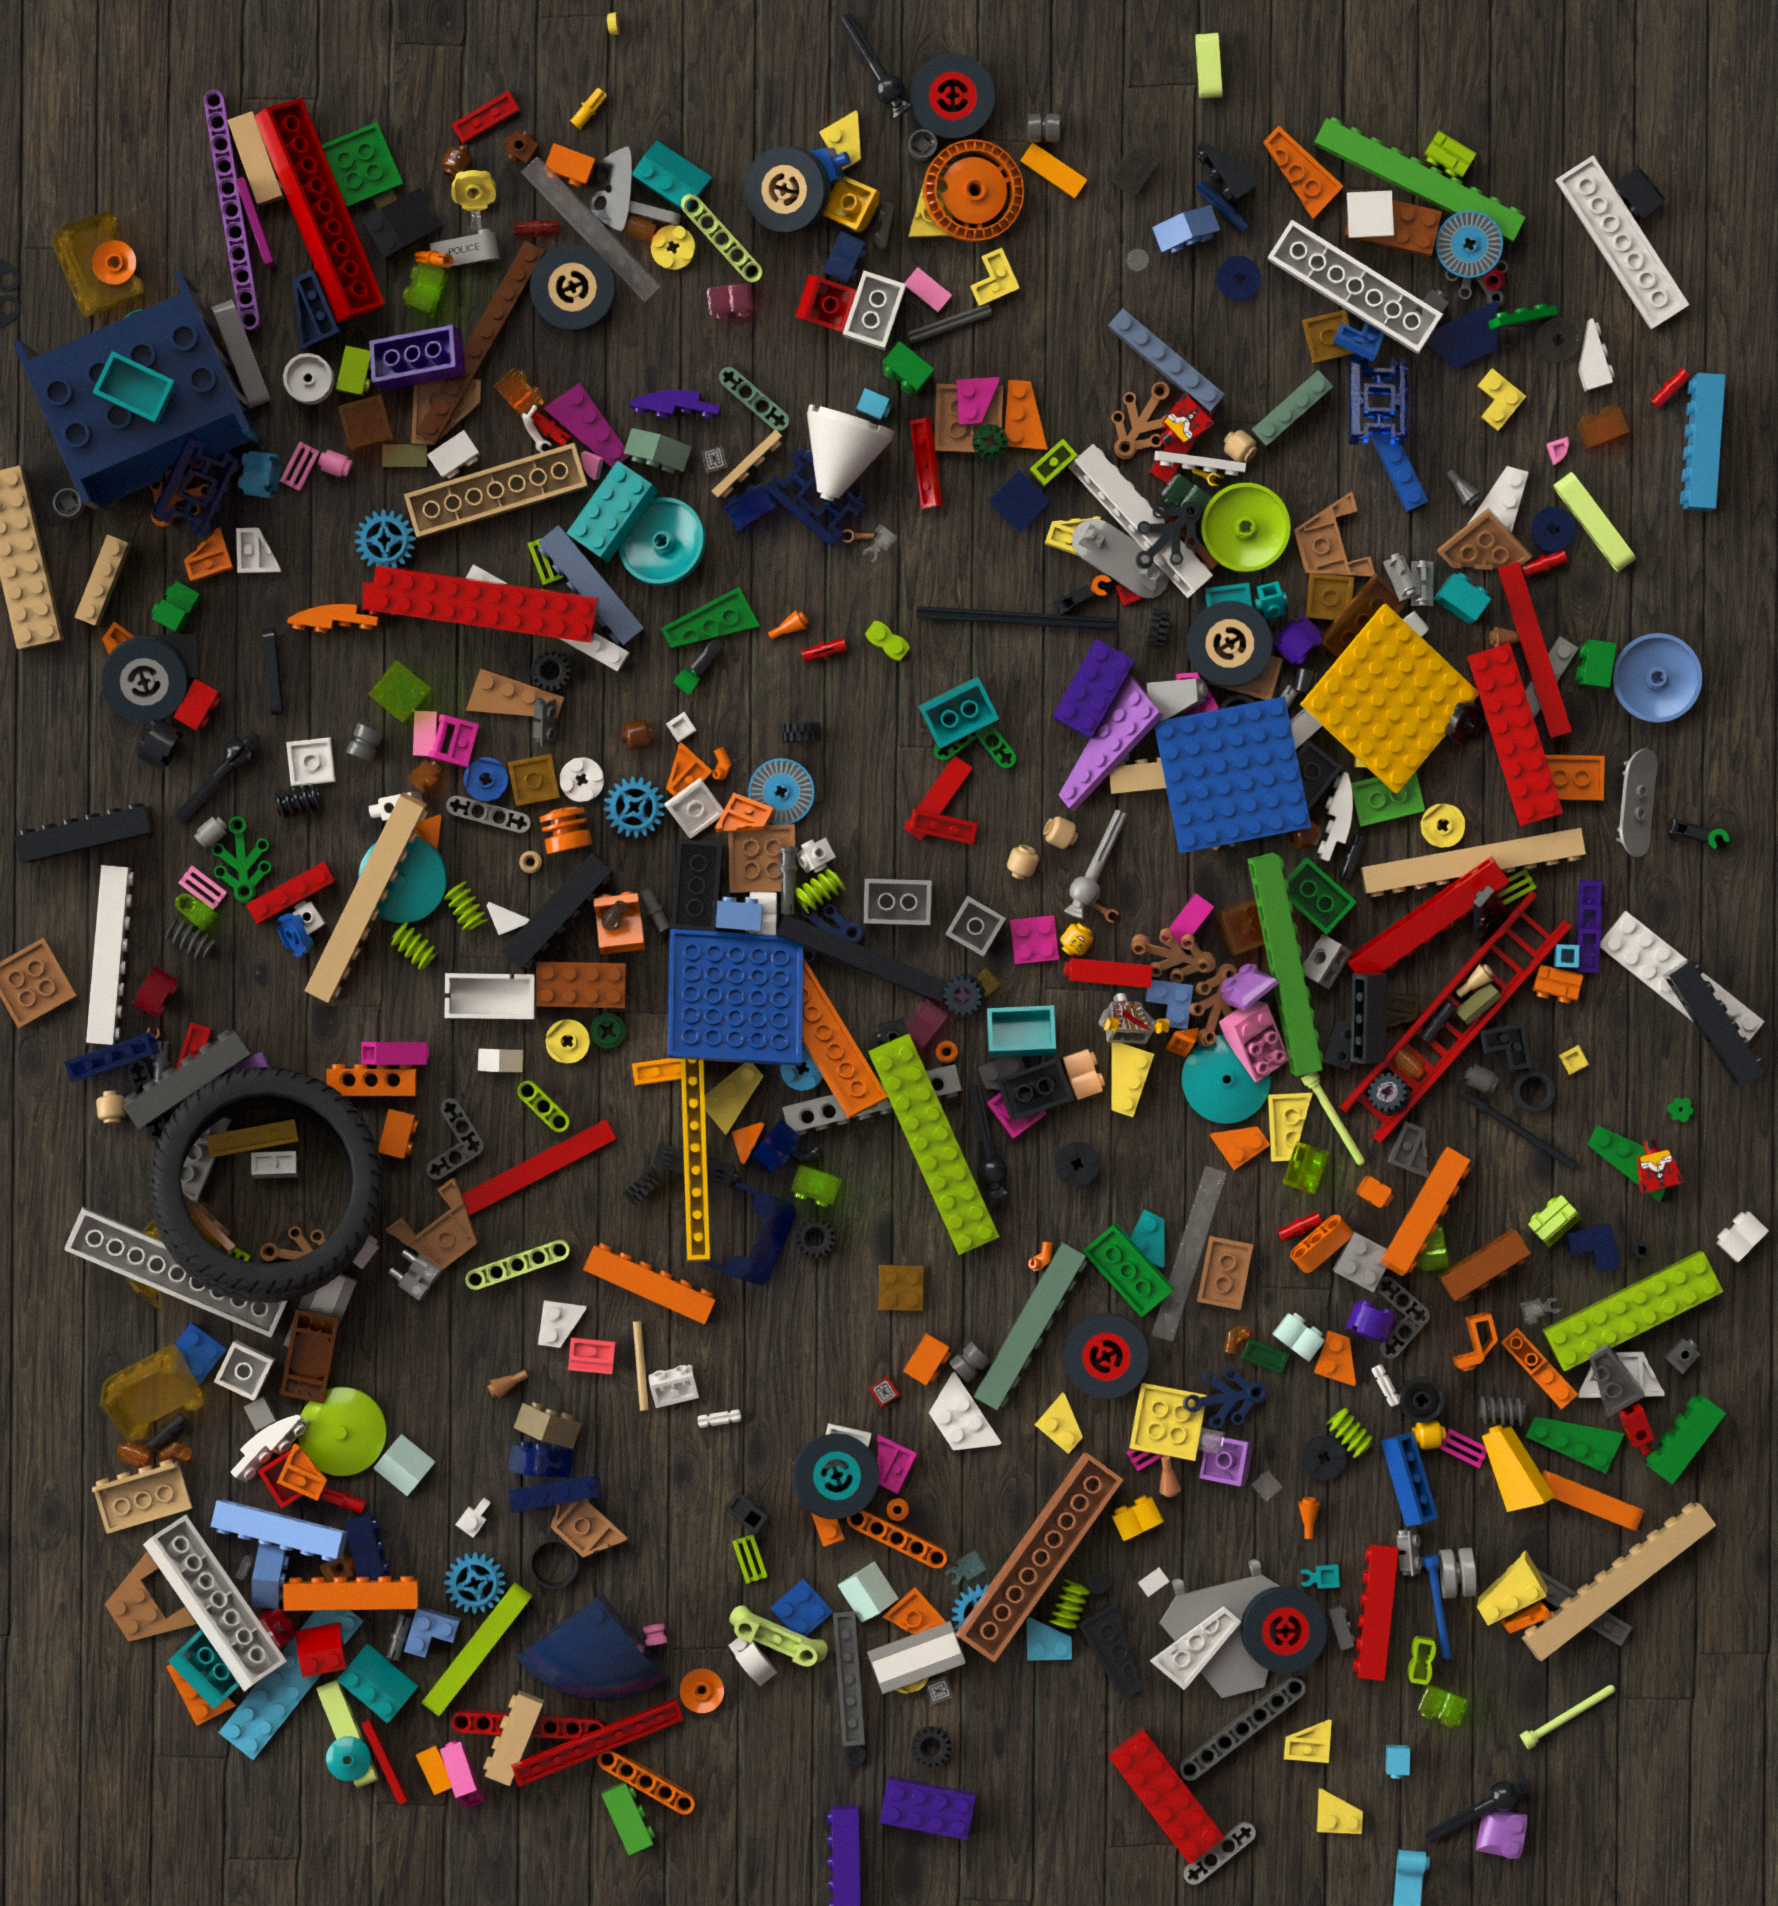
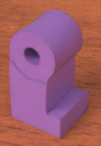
M263 1051L236 1063L227 1069V1073L253 1067H270Z

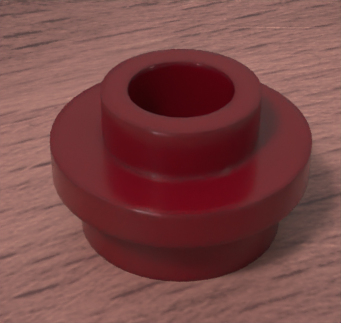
M1491 269L1484 274L1483 283L1491 291L1500 290L1505 284V275L1499 269ZM1496 276L1498 282H1493L1491 277Z

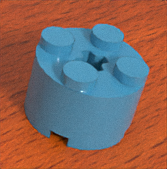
M257 451L243 454L242 466H244L243 475L239 477L238 486L243 489L245 495L274 498L272 491H277L281 467L276 466V460L280 461L278 454Z
M802 1046V1063H807L808 1072L805 1071L803 1074H800L799 1069L796 1068L797 1066L793 1065L780 1066L781 1075L785 1083L791 1088L800 1091L814 1088L823 1078L805 1046Z

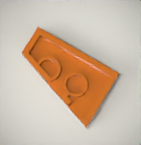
M1008 380L1004 430L1008 438L1007 447L1048 450L1031 381Z
M171 1664L166 1666L196 1726L237 1705L232 1699L227 1697L213 1709Z

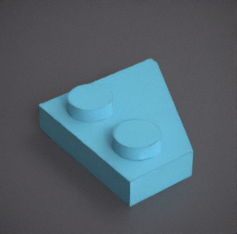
M1026 1617L1027 1660L1072 1659L1070 1635L1043 1624L1032 1617Z

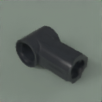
M1298 668L1297 676H1295L1293 681V690L1309 694L1315 686L1318 673Z

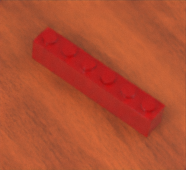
M1370 1543V1548H1366L1365 1561L1368 1562V1569L1363 1571L1362 1583L1366 1584L1365 1592H1361L1360 1606L1364 1607L1363 1615L1359 1614L1358 1628H1361V1635L1356 1637L1355 1650H1359L1358 1659L1354 1658L1353 1672H1356L1358 1678L1385 1681L1399 1548L1394 1545Z

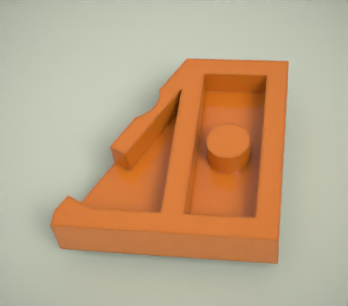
M1328 1330L1314 1373L1355 1386L1356 1380L1350 1338Z
M294 1443L277 1483L318 1501L327 1478L299 1444Z
M1541 1600L1500 1619V1622L1509 1633L1548 1619L1552 1615Z

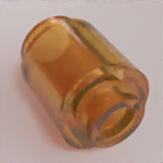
M632 214L631 218L627 217L623 230H626L625 235L643 242H646V240L652 242L657 225L653 224L651 220Z
M1402 1048L1392 1060L1395 1063V1067L1410 1080L1413 1078L1418 1080L1426 1071L1423 1068L1425 1063L1411 1050L1407 1051L1405 1048Z
M126 1439L124 1443L120 1442L116 1455H119L120 1461L137 1467L140 1465L145 1467L151 1450L147 1449L145 1445Z

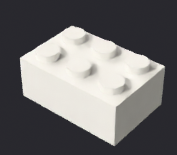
M863 271L843 331V337L885 351L906 284Z

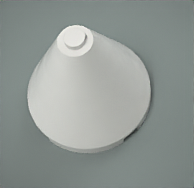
M809 405L807 418L817 492L821 493L820 498L833 501L834 498L839 499L892 441L895 431L881 425L877 426L870 423V421L821 406L817 409L815 405Z

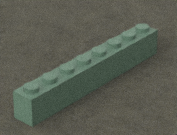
M1064 1242L1060 1244L974 1394L976 1399L998 1410L999 1406L1002 1408L1005 1406L1010 1397L1006 1395L1010 1387L1015 1388L1021 1378L1018 1376L1021 1368H1027L1032 1359L1029 1357L1032 1349L1037 1350L1043 1340L1040 1337L1044 1329L1048 1331L1054 1320L1051 1318L1055 1310L1059 1312L1065 1301L1062 1299L1066 1291L1070 1292L1076 1282L1073 1279L1076 1272L1081 1273L1087 1263L1084 1260L1085 1254Z

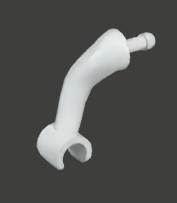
M533 405L527 415L525 413L522 414V418L528 433L536 442V449L542 453L544 452L541 449L542 444L546 443L551 446V443L541 437L533 423L534 420L530 418L535 410H537V406Z

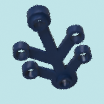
M832 904L826 905L823 913L826 917L832 918L842 929H832L814 912V909H812V913L809 916L804 914L803 908L801 909L802 915L809 918L819 929L855 944L861 941L863 937L861 925L856 922L848 923ZM827 907L834 908L833 915L826 914ZM850 929H855L857 931V935L855 937H850L848 935V931ZM805 949V950L803 951V957H804V953H805L806 951H810V952L812 953V955H813L812 958H811L810 960H806V962H811V961H813L814 958H815L816 952H813V951H811V950H809V949ZM824 956V959L828 962L835 961L827 959V957Z
M1226 1368L1223 1371V1378L1227 1381H1234L1243 1389L1242 1391L1235 1392L1219 1380L1214 1372L1206 1371L1202 1374V1382L1212 1385L1223 1394L1206 1397L1187 1395L1183 1400V1407L1187 1412H1197L1202 1406L1224 1403L1217 1414L1211 1416L1208 1421L1211 1428L1218 1429L1222 1427L1223 1420L1236 1401L1245 1399L1238 1412H1233L1230 1415V1422L1232 1424L1241 1425L1252 1405L1259 1404L1266 1398L1265 1386L1260 1382L1249 1383L1238 1375L1234 1368ZM1229 1370L1233 1372V1377L1231 1379L1227 1377V1372ZM1207 1374H1211L1212 1380L1210 1382L1206 1381ZM1253 1389H1257L1258 1395L1256 1397L1252 1396ZM1190 1399L1194 1401V1406L1192 1408L1188 1406V1401ZM1236 1414L1240 1416V1421L1238 1423L1234 1421V1416ZM1214 1418H1218L1219 1424L1217 1426L1213 1425Z

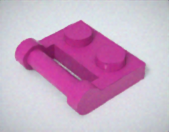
M440 714L438 719L440 723L433 750H430L428 757L467 768L479 724ZM448 725H453L455 727L448 754L441 753Z

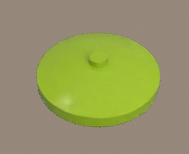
M1255 483L1233 484L1219 491L1206 506L1201 522L1202 539L1207 551L1219 564L1238 572L1258 571L1272 564L1283 553L1290 537V518L1284 503L1273 491Z
M351 1387L327 1389L323 1404L309 1401L300 1415L309 1420L310 1424L306 1427V1431L298 1436L299 1445L318 1469L324 1473L334 1476L357 1474L372 1465L384 1448L387 1437V1425L384 1414L377 1402L361 1390Z

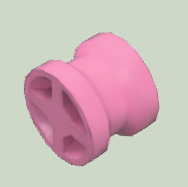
M665 1624L643 1627V1632L647 1636L645 1640L646 1646L667 1642V1637L664 1635Z

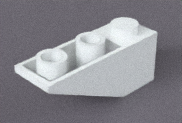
M1593 318L1587 321L1578 369L1585 392L1609 385L1613 382L1612 378L1615 377L1612 366L1607 364L1605 358L1608 356L1606 346L1601 344L1599 339L1601 335L1598 322L1594 323Z

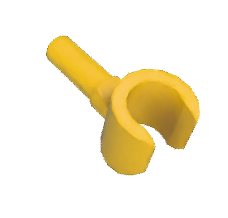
M1197 468L1192 470V473L1207 479L1208 484L1211 486H1221L1215 483L1216 477L1224 479L1222 474L1206 473Z

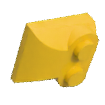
M844 176L843 179L835 184L823 216L849 227L855 232H861L868 226L879 204L880 193L876 189Z

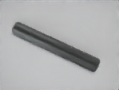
M985 304L909 331L907 333L909 342L913 344L991 316L992 310L989 304Z

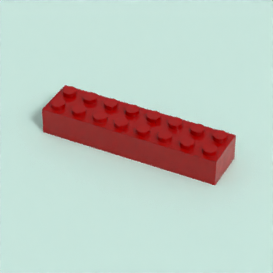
M1507 643L1467 656L1520 827L1564 814L1511 644Z

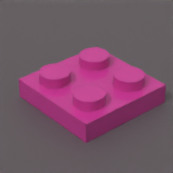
M1054 915L1010 920L1015 964L1059 959Z

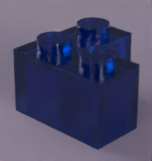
M780 1119L750 1157L771 1173L776 1167L780 1169L798 1148L799 1145L796 1142L801 1135Z
M1603 1223L1565 1233L1569 1254L1576 1255L1591 1251L1595 1271L1602 1272L1620 1268L1610 1223Z
M520 1441V1445L510 1444L508 1471L535 1477H571L573 1451L564 1449V1446L551 1444V1448H548L546 1444H535L533 1446L531 1441Z

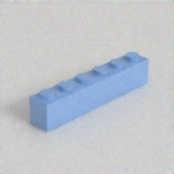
M224 1499L216 1501L210 1526L217 1528V1532L222 1534L238 1533L237 1537L241 1539L251 1540V1537L257 1538L261 1544L272 1545V1543L280 1544L279 1548L289 1551L296 1548L301 1550L300 1553L303 1555L313 1556L315 1553L322 1555L321 1559L331 1562L342 1558L348 1531Z

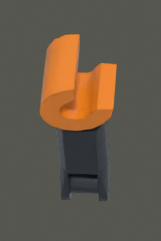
M1099 575L1094 578L1092 586L1089 587L1087 584L1056 600L1054 604L1058 605L1060 609L1059 614H1063L1095 598L1094 594L1107 595L1105 590L1098 588V583L1100 581L1108 583L1111 579L1106 575ZM1068 597H1071L1074 603L1070 607H1068L1065 601Z

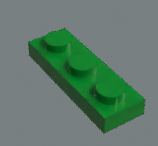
M1547 303L1534 306V310L1528 311V307L1514 310L1515 314L1509 315L1508 311L1495 314L1496 318L1488 321L1490 330L1546 319L1557 315L1558 311L1556 305L1547 307Z

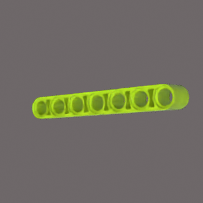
M515 1582L428 1693L422 1704L439 1717L533 1595Z

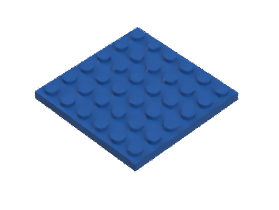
M1285 696L1158 721L1154 726L1179 854L1311 828Z
M670 929L667 1058L801 1066L803 947L776 935Z

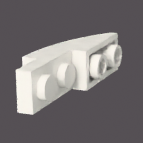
M1342 772L1341 776H1336L1333 787L1336 788L1333 797L1329 795L1325 808L1328 809L1327 814L1335 818L1334 820H1329L1325 830L1328 833L1326 841H1321L1317 853L1320 854L1319 859L1327 862L1330 860L1336 842L1346 843L1351 825L1353 796L1349 774L1346 772Z
M295 1415L268 1426L240 1449L245 1456L232 1469L231 1473L235 1478L247 1482L254 1477L259 1467L270 1459L273 1452L282 1455L288 1451L295 1439L306 1431L310 1421Z

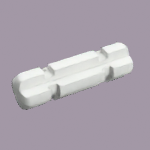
M1381 1364L1373 1367L1372 1372L1375 1378L1377 1377V1382L1384 1396H1387V1402L1391 1407L1397 1405L1398 1394H1395L1396 1390L1388 1375H1385L1384 1367Z
M738 1409L731 1410L729 1413L725 1411L713 1413L710 1416H707V1414L698 1416L700 1428L708 1427V1425L728 1424L730 1421L732 1423L741 1421V1412Z

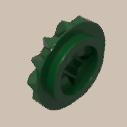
M986 424L979 427L974 433L972 445L978 456L983 459L993 460L1004 454L1008 446V438L1005 431L999 426ZM992 433H995L994 441L999 446L991 445L988 451H986L987 443L981 437L984 439L989 438Z
M612 1013L600 1014L593 1020L590 1027L592 1040L602 1048L618 1046L623 1041L626 1033L625 1024L622 1019ZM614 1023L612 1031L616 1037L607 1035L602 1039L604 1030L600 1024L608 1027Z

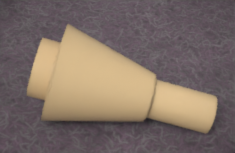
M1479 963L1466 983L1456 990V993L1462 998L1469 991L1494 981L1492 978L1494 975L1493 971L1487 964L1482 966Z

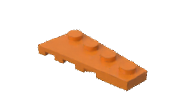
M1280 126L1263 142L1312 220L1344 187Z

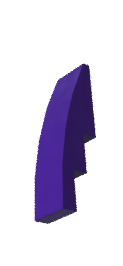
M1579 879L1576 945H1579V967H1576V972L1598 973L1601 940V880Z

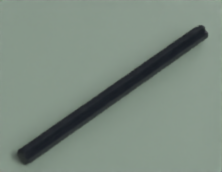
M918 606L916 611L917 618L1099 630H1114L1115 619L1104 617Z

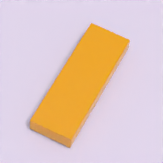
M1034 143L1030 145L1020 160L1021 163L1074 199L1087 182L1086 178Z
M667 1058L632 1063L635 1086L681 1079V1059Z

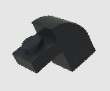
M738 1491L724 1509L755 1535L761 1533L772 1517L762 1507L756 1505Z

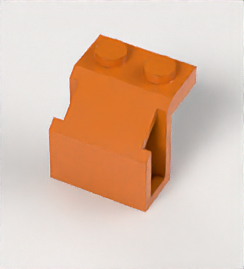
M623 892L618 896L603 894L598 896V898H593L601 955L645 950L638 893Z
M1488 1312L1465 1317L1474 1352L1453 1357L1454 1365L1463 1371L1475 1369L1476 1364H1480L1484 1360V1357L1498 1341L1492 1315ZM1485 1321L1489 1339L1481 1348L1475 1323Z

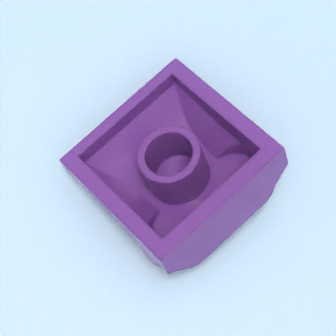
M1245 964L1234 977L1228 978L1222 983V999L1227 1005L1247 1010L1279 982L1277 979L1260 972L1255 964Z
M1207 1434L1199 1478L1243 1487L1248 1479L1252 1458L1251 1442Z
M1494 1809L1481 1816L1475 1850L1505 1856L1510 1859H1520L1525 1840L1528 1815Z

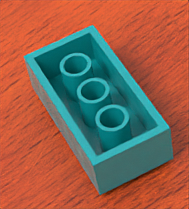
M617 461L566 534L609 563L659 490Z

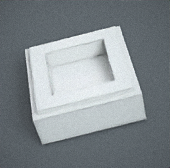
M685 712L666 723L678 743L697 731Z

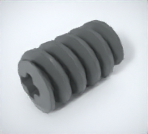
M177 917L166 932L165 939L169 940L173 937V945L181 942L179 949L184 950L188 947V955L195 952L194 959L198 960L203 957V961L214 946L216 939L207 942L208 934L200 937V928L193 932L194 924L186 927L187 919L178 922L179 917Z
M1480 1396L1479 1419L1482 1418L1484 1424H1487L1488 1419L1491 1418L1493 1425L1496 1424L1498 1419H1500L1502 1425H1505L1507 1419H1509L1511 1426L1514 1425L1515 1420H1518L1520 1426L1523 1425L1526 1412L1525 1399L1522 1404L1520 1398H1516L1514 1403H1512L1511 1398H1507L1504 1403L1502 1397H1498L1495 1403L1493 1397H1489L1486 1403L1484 1396Z

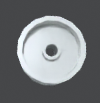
M311 353L299 354L292 358L286 365L283 374L284 386L288 393L298 402L307 405L319 404L326 400L332 393L335 384L334 373L330 365L320 356ZM310 374L312 376V381L305 382V380H307V375Z

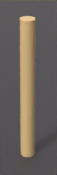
M642 1321L633 1322L639 1405L640 1411L649 1410Z

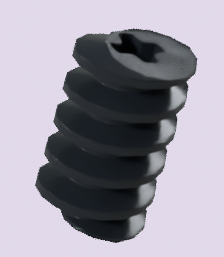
M309 784L307 792L301 786L300 793H297L292 788L290 796L284 790L283 797L281 798L277 792L274 793L279 817L282 814L287 819L289 811L295 817L298 810L304 815L306 807L312 813L315 810V805L319 811L323 810L319 786H317V789H314L312 784Z

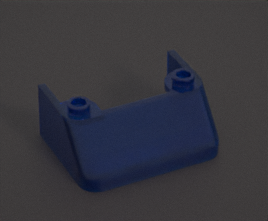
M738 1180L737 1187L756 1194L753 1209L758 1215L766 1218L749 1259L737 1255L730 1258L726 1266L712 1260L704 1261L703 1264L732 1277L756 1285H763L771 1276L795 1219L796 1208L789 1201Z

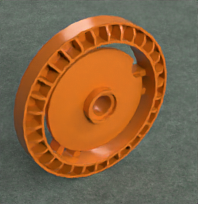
M964 140L948 146L932 160L924 177L923 199L932 221L947 235L966 242H981L998 236L1016 220L1023 204L1024 184L1021 172L1015 161L999 146L982 140ZM976 153L992 159L999 167L979 157L964 158L955 162L952 166L946 163L955 156ZM942 169L946 171L944 177L939 175ZM1002 170L1004 171V173H1005V175H1006V177H1007V178H1005V179H1004L1002 173L1000 172V171H1002ZM937 181L947 187V190L941 193L946 209L953 217L962 221L963 226L955 223L943 211L937 197ZM1006 183H1009L1010 199L1007 210L997 223L982 228V223L994 218L1003 208L1007 196ZM969 186H975L977 188V196H973L970 194ZM969 224H976V229L969 228Z

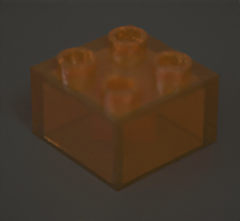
M381 394L338 406L351 451L395 440L384 398Z
M1255 897L1215 912L1230 954L1237 955L1265 944Z

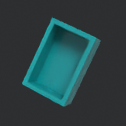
M112 351L92 393L159 424L178 383Z
M1454 573L1446 579L1433 600L1467 624H1471L1478 619L1491 598L1487 596L1489 592L1481 586H1472L1469 583L1471 580L1462 573Z
M1054 1005L987 1008L989 1058L1056 1055Z

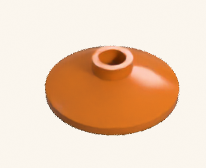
M111 240L101 244L94 252L92 258V267L95 275L101 281L110 285H118L128 281L134 274L137 264L132 248L118 240ZM119 260V266L114 268L112 266L113 261Z
M695 1669L689 1672L683 1678L680 1685V1697L683 1704L689 1710L696 1713H707L716 1709L724 1696L722 1680L715 1672L708 1669ZM700 1686H704L706 1688V1692L704 1694L698 1692V1688Z

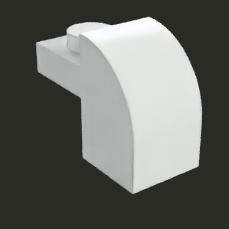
M738 1637L728 1645L740 1665L759 1686L777 1673L769 1659L759 1650L753 1640L752 1643H749Z

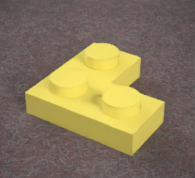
M1002 248L981 257L990 277L970 286L978 306L985 305L1020 289Z
M1493 368L1477 386L1494 400L1480 418L1498 431L1526 397V395Z

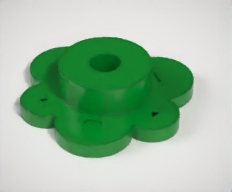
M1675 1098L1673 1103H1670L1667 1107L1668 1112L1672 1114L1671 1118L1673 1120L1679 1119L1681 1122H1687L1689 1115L1693 1113V1108L1690 1107L1691 1101L1688 1098H1683L1682 1100Z

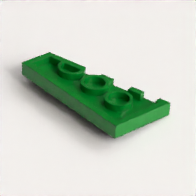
M1596 1125L1587 1145L1639 1186L1636 1156L1646 1154L1644 1146ZM1667 1187L1647 1193L1660 1202Z

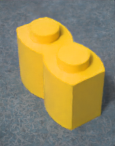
M1143 1495L1134 1500V1505L1128 1508L1126 1505H1123L1114 1510L1115 1514L1111 1517L1123 1541L1164 1522L1152 1497L1147 1498L1146 1495Z

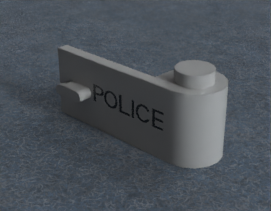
M490 228L478 230V234L430 243L431 250L441 254H450L453 257V264H450L451 267L474 262H492L500 259L496 232H491ZM436 267L434 270L443 269L444 267Z

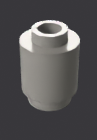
M212 816L197 829L194 837L206 849L208 846L212 847L227 834L225 829L228 826L220 817L215 819Z

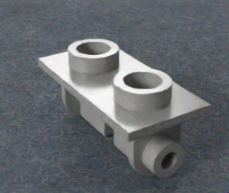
M1395 553L1391 556L1392 559L1383 561L1399 601L1420 595L1404 555L1400 556L1399 553Z
M1411 561V574L1420 592V595L1411 598V606H1433V562Z
M1417 1529L1410 1531L1399 1530L1398 1535H1396L1397 1547L1399 1551H1406V1554L1398 1555L1399 1571H1402V1575L1414 1576L1421 1573L1420 1570L1422 1569V1558L1419 1556L1418 1549L1420 1547V1536L1417 1534Z

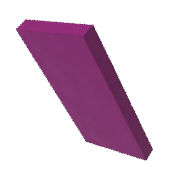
M244 177L236 179V184L264 264L270 269L278 267L249 183Z

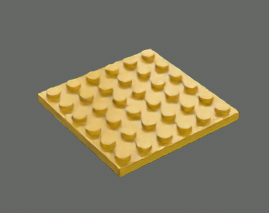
M1383 604L1300 705L1394 793H1398L1446 735L1445 728L1450 722L1455 706L1459 702H1473L1479 693L1387 604Z

